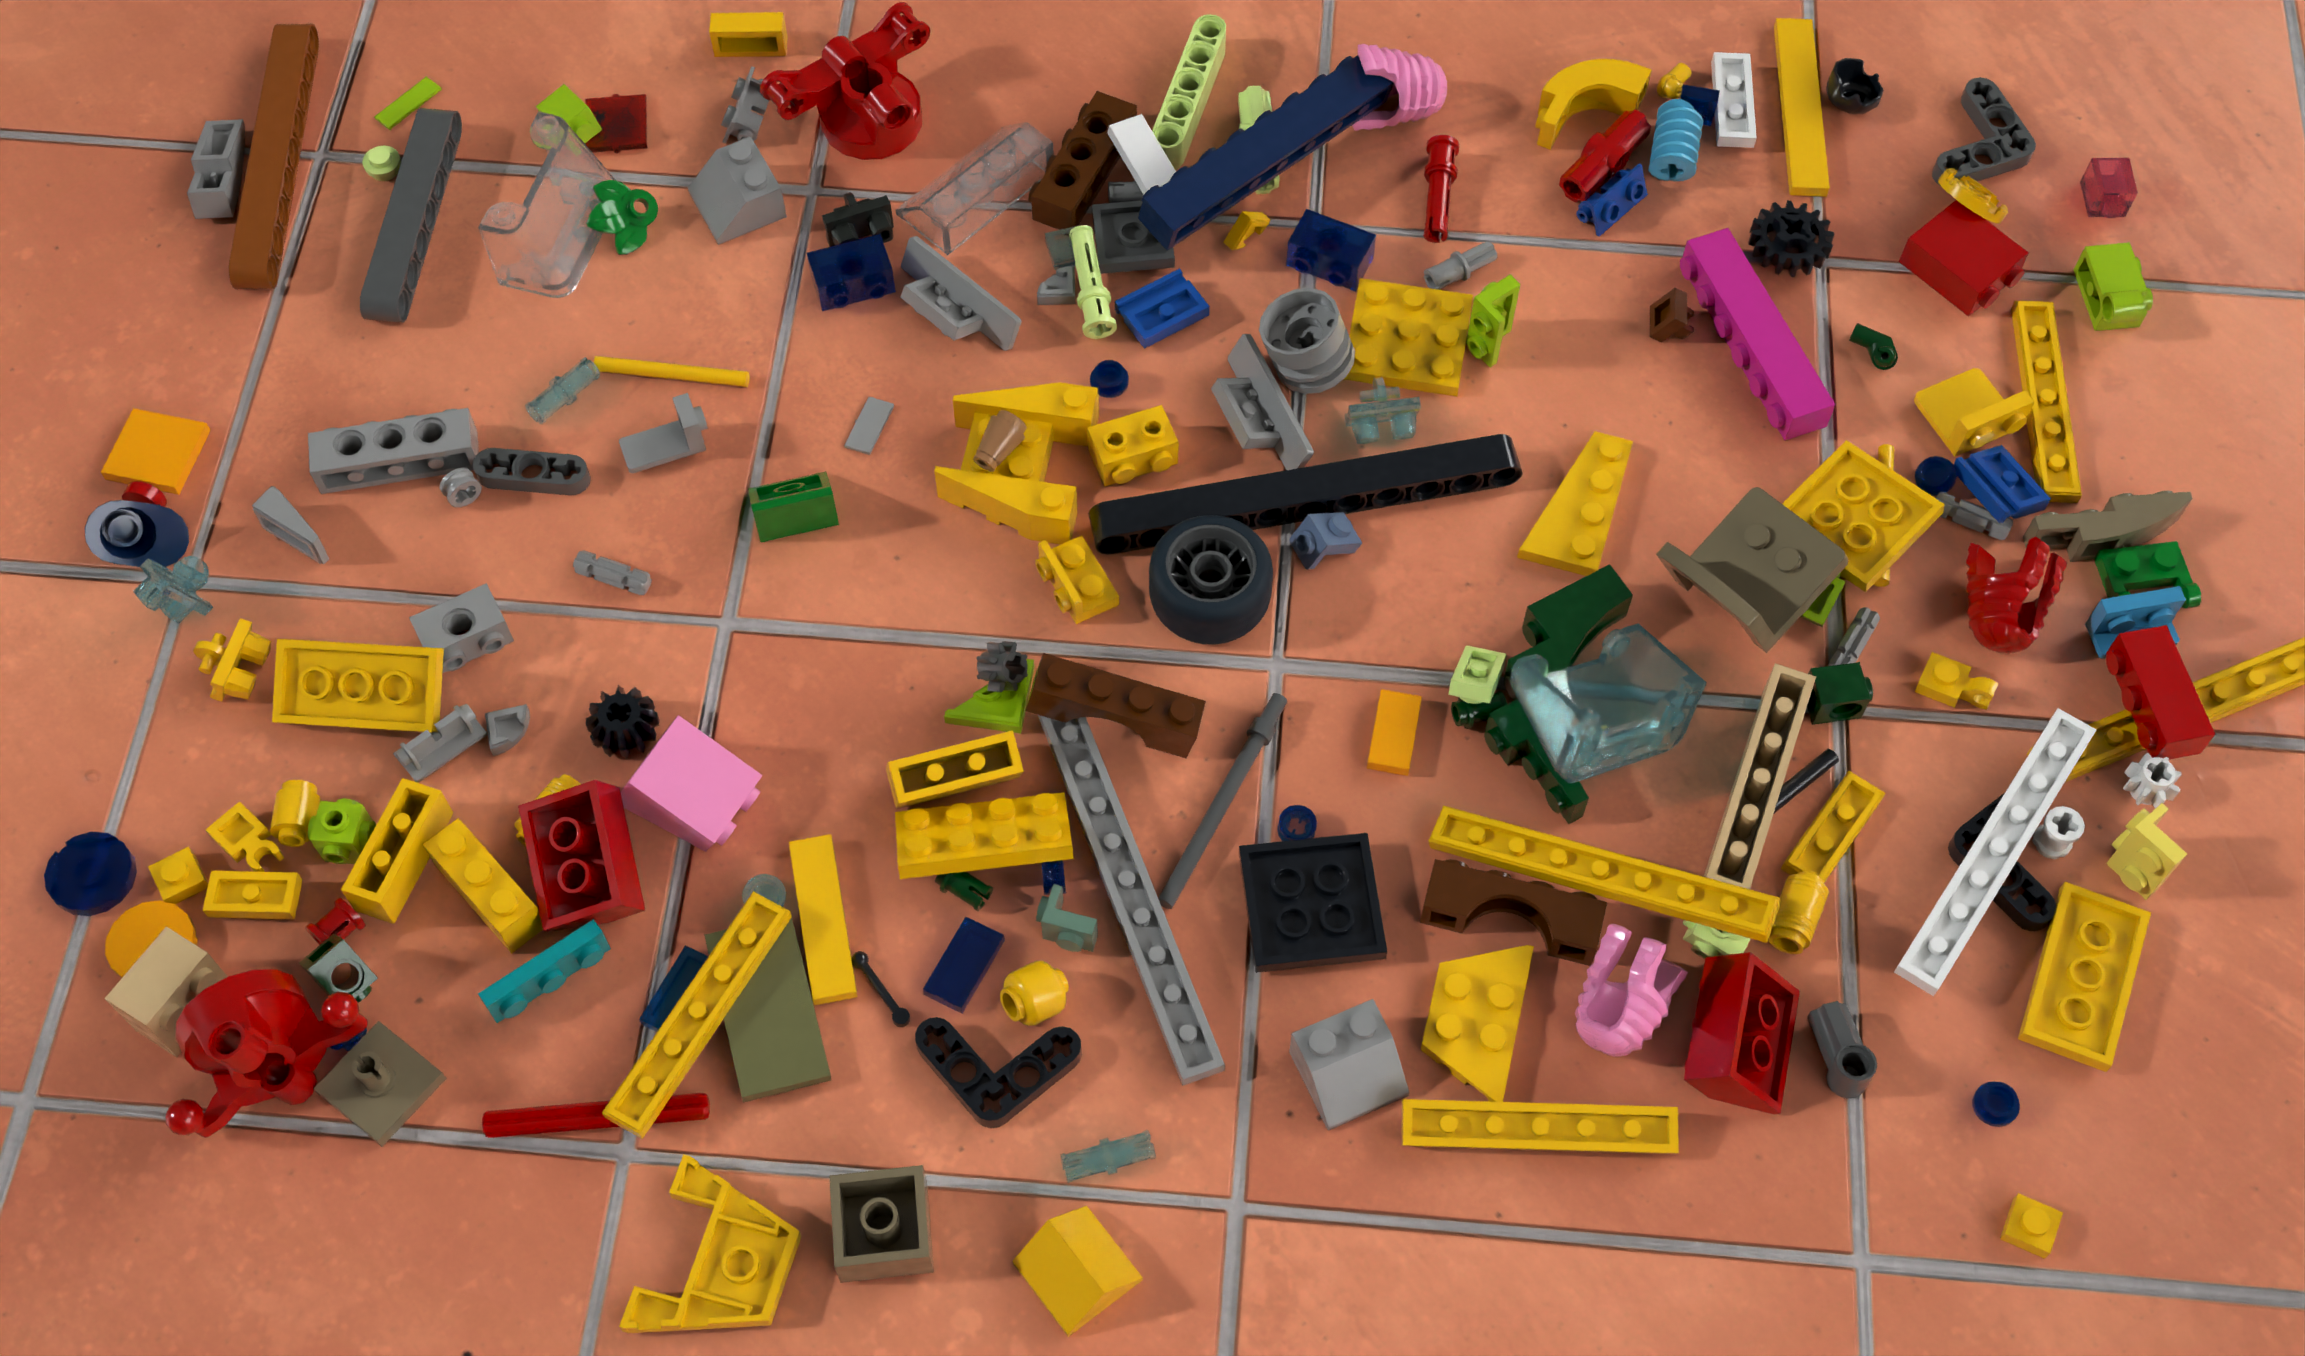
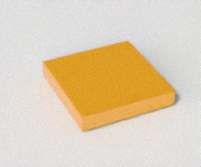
M133 408L101 470V474L105 480L128 485L134 481H142L155 486L160 491L179 495L211 430L205 422Z

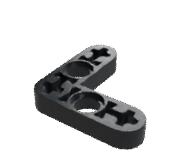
M2004 794L1959 827L1949 842L1948 850L1949 855L1958 866H1960L1968 853L1964 849L1963 844L1975 842ZM2016 861L2009 873L2012 876L2013 884L2011 886H2001L1993 901L2022 929L2039 931L2045 928L2055 915L2056 902L2052 895ZM2019 887H2022L2025 891L2014 900L2012 896ZM2034 904L2040 906L2041 911L2039 913L2035 912L2031 915L2026 911L2027 906H2033Z
M938 1017L929 1018L918 1026L915 1033L916 1046L920 1056L979 1124L988 1128H997L1007 1123L1074 1069L1082 1056L1081 1039L1078 1034L1068 1027H1055L1046 1032L994 1074L958 1031L945 1019ZM933 1032L937 1037L944 1033V1045L951 1053L946 1060L944 1053L936 1044L927 1047L929 1044L927 1036ZM1058 1041L1062 1046L1069 1042L1070 1055L1067 1057L1062 1053L1055 1055L1049 1060L1052 1071L1048 1072L1043 1061L1037 1055L1041 1054L1045 1062L1054 1054L1053 1044ZM961 1062L971 1063L977 1070L975 1077L966 1083L957 1082L951 1076L952 1069ZM1023 1067H1032L1039 1072L1040 1078L1035 1085L1025 1088L1015 1082V1073ZM1007 1082L1011 1093L1017 1099L1012 1100L1011 1094L1008 1093L999 1102L1001 1111L995 1113L989 1109L983 1112L985 1109L983 1100L987 1097L992 1101L999 1099L1005 1094L1002 1083Z

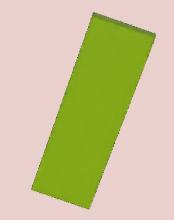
M426 76L374 116V118L391 130L442 89Z

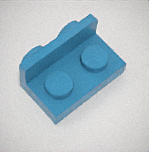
M2177 586L2101 599L2085 623L2099 658H2106L2107 651L2119 633L2167 625L2177 645L2180 639L2172 621L2186 601L2181 587Z

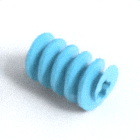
M1672 99L1663 103L1658 108L1648 171L1659 180L1685 181L1692 178L1696 173V163L1700 148L1699 141L1704 121L1702 116L1695 111L1694 106L1688 101Z

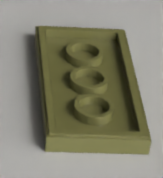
M792 918L724 1017L743 1103L831 1081V1074ZM726 930L704 935L709 955Z

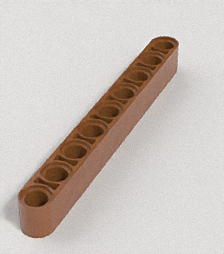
M276 24L273 28L229 260V278L234 289H275L277 287L319 52L318 32L314 24Z

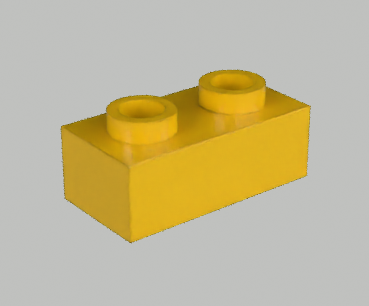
M783 12L711 13L709 34L714 57L786 56L788 36Z

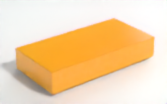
M1381 689L1366 769L1408 776L1422 696Z

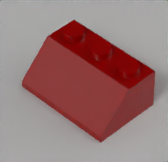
M592 780L518 806L543 931L549 932L582 927L593 919L597 925L606 924L646 911L620 787Z
M1751 952L1706 957L1703 975L1699 984L1700 992L1696 1014L1692 1022L1693 1031L1688 1058L1685 1062L1684 1080L1709 1099L1770 1114H1781L1800 991Z

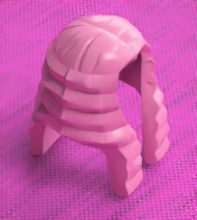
M1358 45V56L1365 74L1382 76L1394 82L1389 97L1399 94V104L1395 111H1372L1352 125L1354 131L1361 129L1371 130L1373 128L1381 129L1387 125L1395 126L1399 122L1406 123L1409 120L1415 122L1419 119H1426L1441 109L1447 95V80L1444 71L1429 56L1423 57L1418 53L1411 55L1407 51L1401 52L1395 48L1388 49L1383 47L1380 49L1377 45Z
M1609 924L1606 934L1601 939L1600 948L1595 955L1594 963L1587 969L1588 978L1583 983L1584 992L1578 996L1579 1006L1576 1008L1575 1016L1577 1018V1032L1587 1045L1609 1056L1619 1057L1626 1056L1632 1051L1641 1050L1643 1041L1652 1039L1653 1030L1660 1027L1662 1018L1668 1016V1006L1671 1004L1672 994L1677 992L1688 972L1679 965L1662 959L1666 951V944L1645 937L1630 968L1628 981L1625 983L1608 981L1607 978L1618 963L1632 935V932L1623 926Z

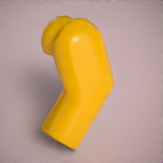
M1678 63L1670 72L1662 76L1657 83L1658 95L1666 99H1677L1682 94L1683 83L1691 77L1690 68L1684 63Z

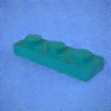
M593 919L487 987L478 995L496 1023L504 1018L515 1017L527 1007L529 1002L541 994L551 993L560 988L566 981V978L581 968H589L598 963L603 958L604 953L611 948L602 930Z

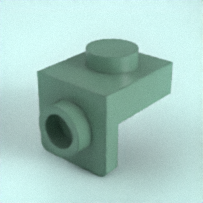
M1053 884L1050 896H1042L1036 915V921L1041 922L1043 939L1056 942L1059 947L1068 951L1079 952L1081 949L1093 952L1098 937L1097 919L1061 910L1064 901L1063 888L1060 885Z

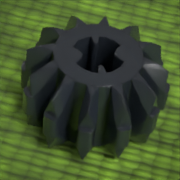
M618 685L614 695L609 696V694L601 691L600 698L602 703H590L589 711L591 716L586 718L587 730L591 732L590 738L593 745L597 748L602 747L605 754L609 757L620 750L621 755L627 759L630 749L636 748L644 753L645 745L643 741H656L657 734L654 728L659 726V716L654 711L653 700L649 696L642 697L641 691L636 687L625 694L624 688Z

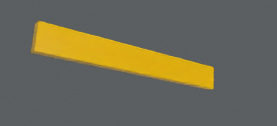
M2305 637L2192 682L2210 723L2305 685ZM2125 709L2088 724L2095 728L2096 732L2065 782L2146 750L2138 740L2137 726L2131 712Z
M1444 805L1428 840L1430 848L1765 943L1768 941L1780 907V898Z

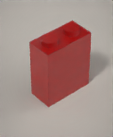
M1955 200L1908 238L1899 262L1969 317L1981 306L1984 309L1988 308L1997 299L2000 291L2005 286L2010 289L2019 282L2025 273L2022 267L2029 252L1985 218Z

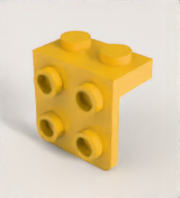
M1972 368L1922 389L1914 397L1915 405L1954 457L1982 447L1986 443L2021 429L2026 424L2027 416L2035 402L2026 390L2003 399L1986 375L1978 368Z

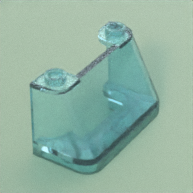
M1639 623L1611 631L1602 643L1603 649L1598 659L1547 674L1548 661L1541 655L1534 654L1517 659L1511 670L1510 684L1554 771L1568 783H1575L1664 753L1677 745L1687 731L1707 682Z

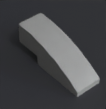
M243 119L205 122L191 158L195 174L187 192L195 219L233 217L241 187L244 162L245 124Z

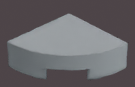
M1074 265L1057 269L1056 274L1040 284L1037 292V305L1076 304Z
M527 704L485 713L489 746L493 756L508 751L525 735L530 721V711Z

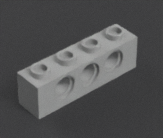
M468 408L448 409L443 412L420 416L409 415L401 419L382 422L371 421L362 425L327 428L323 431L308 433L309 471L321 494L445 475L458 468L474 470L473 460L479 453L478 432Z

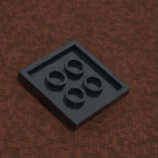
M1368 833L1239 846L1240 867L1255 973L1386 959L1387 947Z

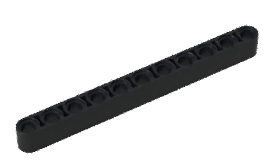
M1497 434L1110 500L1093 506L1089 510L1088 515L1096 549L1101 554L1108 555L1155 547L1161 537L1173 526L1197 516H1224L1235 519L1252 530L1303 522L1308 514L1336 512L1349 514L1504 487L1518 481L1523 473L1512 438L1509 435Z

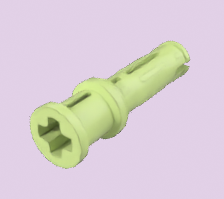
M1087 225L1077 226L1070 230L1069 238L1072 243L1081 289L1077 297V304L1083 310L1085 320L1082 330L1083 334L1090 339L1105 338L1117 330L1116 320L1111 317L1109 308L1111 294L1106 287H1103L1093 238V229Z

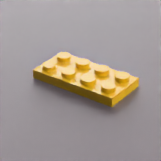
M277 639L272 722L438 732L434 724L440 721L444 648Z
M1065 792L1041 793L1036 796L1010 799L999 798L993 801L967 804L956 803L950 806L924 809L913 808L907 811L895 812L897 862L900 879L1074 859Z
M2064 882L2059 888L2056 899V912L2049 924L2018 1040L2107 1072L2113 1064L2151 912Z

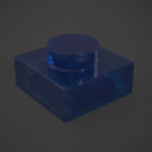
M1683 84L1679 99L1688 101L1693 105L1695 111L1702 116L1703 125L1711 126L1720 90Z

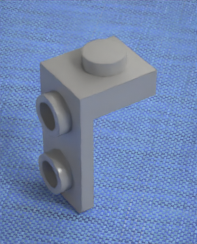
M688 393L673 397L678 421L619 439V444L630 473H636L706 451L701 430L708 429L701 406L693 408Z

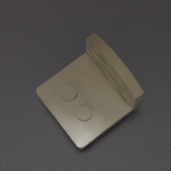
M1759 487L1752 488L1691 556H1688L1669 542L1656 554L1679 585L1687 591L1693 585L1736 618L1753 643L1766 653L1796 620L1808 610L1816 598L1848 564V557L1842 548Z

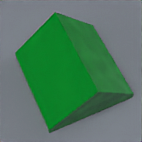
M826 471L748 489L760 542L839 525L833 492Z

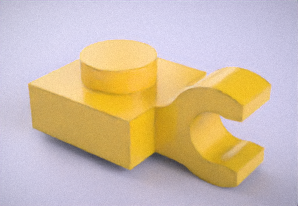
M1931 652L1915 693L1954 708L1960 698L1975 707L1987 710L1998 683L1986 677L1970 678L1968 675L1972 667Z

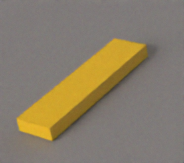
M828 834L790 841L789 848L813 1004L815 1006L857 998V988L832 835Z

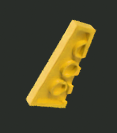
M1594 431L1519 548L1517 558L1583 576H1588L1599 569L1633 441Z

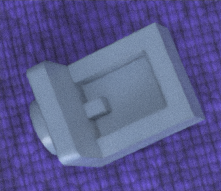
M1344 512L1308 514L1289 539L1291 546L1305 569H1314L1325 555L1355 553L1362 544L1351 521Z

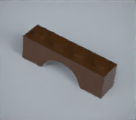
M1043 653L1025 711L1064 723L1081 717L1111 720L1135 731L1143 739L1146 747L1187 758L1197 739L1206 701Z
M1435 859L1420 923L1463 933L1475 919L1485 914L1494 912L1512 913L1523 917L1536 927L1545 942L1548 956L1591 966L1598 949L1607 902L1597 900L1594 895L1586 892L1569 893L1554 889L1552 885L1546 882H1525L1513 879L1502 871L1489 870L1485 872L1469 868L1467 864L1458 860L1449 859L1441 861Z

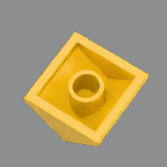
M1087 1206L1048 1219L1012 1261L1013 1265L1068 1337L1143 1281V1277Z

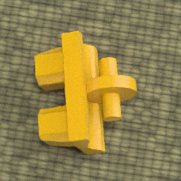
M240 618L226 648L223 647L227 639L226 636L215 633L211 642L198 641L193 650L194 654L202 660L198 668L200 672L211 674L214 665L218 666L210 682V685L213 687L210 698L220 702L223 701L226 694L249 699L257 675L239 669L238 666L242 659L263 666L271 649V641L252 632V622Z

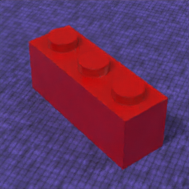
M2167 625L2119 633L2106 653V664L2109 672L2115 675L2120 686L2125 709L2131 712L2135 721L2137 736L2141 746L2147 749L2152 758L2168 757L2170 760L2201 754L2216 734Z

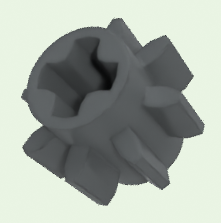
M988 642L987 651L977 656V679L989 681L988 691H1017V683L1028 676L1027 655L1016 652V642Z

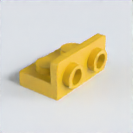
M1082 535L1052 549L1046 540L1038 543L1039 558L1035 560L1037 570L1044 582L1051 581L1055 588L1053 593L1058 607L1063 613L1069 612L1076 624L1120 605L1118 593Z

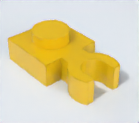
M240 801L205 829L209 836L236 863L246 856V861L254 872H265L259 864L260 859L264 855L272 854L279 861L284 859V855L273 841L266 840L272 835L267 827Z

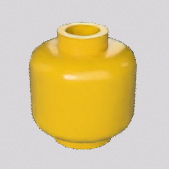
M1034 961L1007 975L1004 980L1003 989L1000 991V1000L1003 1009L1010 1019L1016 1022L1019 1021L1026 1026H1034L1059 1014L1065 1008L1066 993L1069 990V985L1064 973L1060 969H1054L1045 961Z

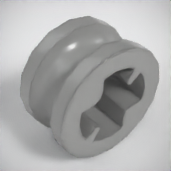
M458 468L443 477L439 488L452 506L463 507L478 498L482 486L474 478L471 470L468 468Z

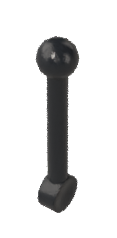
M862 951L855 952L851 958L852 965L864 972L893 1013V1023L897 1027L907 1026L910 1022L908 1010L899 1008L869 966L867 954Z

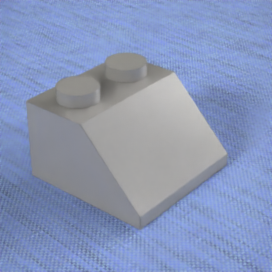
M751 136L717 149L688 187L690 196L718 245L787 217L781 187Z
M1374 999L1291 1034L1289 1053L1327 1130H1331L1409 1096L1410 1092L1393 1036Z

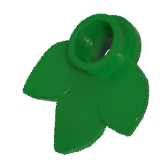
M606 180L596 184L593 189L601 202L591 211L586 226L598 232L615 234V247L618 255L634 252L646 241L647 226L657 217L658 205L655 198L645 190H631L622 182L616 180ZM634 202L643 203L646 208L645 213H638L634 209Z

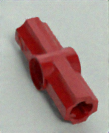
M1636 109L1625 111L1603 134L1596 132L1588 140L1580 158L1560 178L1559 186L1563 189L1568 199L1575 203L1577 201H1586L1607 178L1611 179L1618 170L1624 169L1630 154L1650 134L1651 125L1643 113Z

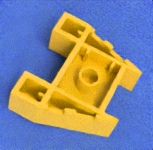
M1057 382L954 395L952 401L955 426L970 429L961 470L935 466L934 472L938 497L962 509L967 506L986 515V520L997 525L1001 523L1018 530V535L1032 541L1042 542L1046 540L1048 543L1061 545L1072 540L1078 513L1076 486L1044 481L1054 441L1088 446L1087 427L1097 425L1099 418L1098 388ZM1000 410H1006L1020 418L1027 426L1023 433L1025 439L996 467L994 472H989L977 465L973 458L977 453L991 416H997Z

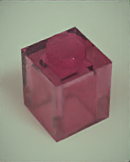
M2091 158L2080 181L2088 217H2126L2138 194L2129 158Z

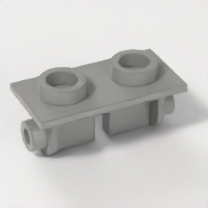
M752 66L746 80L739 77L731 98L737 100L735 107L728 106L721 126L727 128L723 143L727 142L730 134L736 136L738 141L750 136L754 141L758 136L764 116L751 110L764 115L769 100L765 99L760 93V85L763 79L756 80L751 78L755 69Z
M463 704L460 707L456 705L453 707V712L434 724L438 732L425 730L407 744L401 743V748L393 753L415 782L419 783L488 735L475 719L476 715L468 704Z

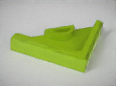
M1026 659L1028 676L1017 683V691L1003 690L1002 692L988 691L987 684L973 693V697L954 709H947L944 715L945 723L1005 732L1013 730L1014 733L1021 734L1035 667L1034 660Z

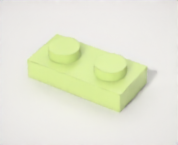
M1466 645L1451 678L1448 695L1460 697L1461 700L1472 704L1490 703L1504 670L1506 653Z

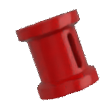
M341 897L334 901L335 907L316 924L309 923L305 926L307 932L319 945L333 933L345 939L355 929L362 930L366 927L363 919Z

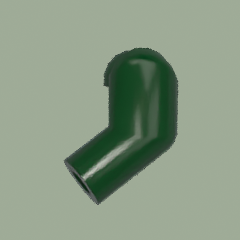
M1857 323L1849 341L1867 348L1872 363L1878 369L1887 370L1894 367L1898 356L1891 337Z

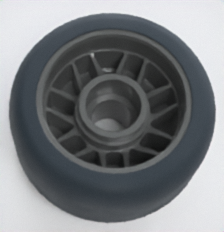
M1197 516L1173 526L1156 544L1149 565L1150 599L1160 621L1179 637L1200 644L1227 643L1250 632L1262 620L1268 609L1272 593V560L1265 543L1247 525L1224 516Z

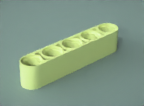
M1203 15L1195 21L1152 130L1175 170L1179 169L1185 161L1225 56L1226 23L1217 15Z

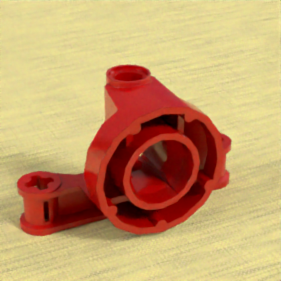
M896 3L888 9L873 30L853 41H850L845 36L834 37L825 45L822 51V58L801 70H776L771 72L763 79L760 85V93L765 99L771 100L777 106L778 114L785 120L794 119L817 106L823 134L828 143L843 155L861 160L883 159L900 153L915 141L922 127V108L920 95L913 82L898 72L897 60L921 48L929 39L930 27L913 15V10L907 3Z

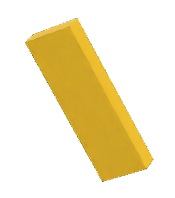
M1848 771L1784 861L1781 869L1789 875L1798 874L1799 872L1813 873L1819 876L1824 884L1886 793L1853 772Z

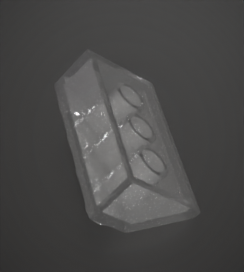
M1028 122L1003 126L896 209V214L948 256L1028 193L1036 181H1041L1045 174L1047 162L1054 155L1053 142Z

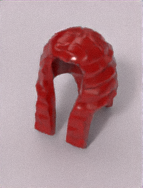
M2036 536L2029 539L2019 570L2010 573L1995 574L1996 559L1980 545L1974 543L1969 545V555L1966 560V565L1969 568L1966 573L1969 581L1966 587V591L1969 593L1967 615L1970 620L1968 623L1976 640L1989 650L2010 654L2029 648L2033 641L2039 638V630L2045 626L2043 619L2048 614V607L2054 604L2055 595L2060 591V583L2063 581V571L2067 566V562L2053 552L2050 554L2039 598L2023 603L2030 590L2039 584L2040 578L2044 575V566L2047 563V555L2050 551V547Z

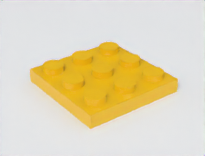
M1360 278L1349 334L1355 349L1354 365L1343 380L1457 397L1473 295Z
M1847 440L1782 503L1844 550L1848 557V564L1841 571L1840 575L1864 592L1943 514L1945 507L1944 503Z

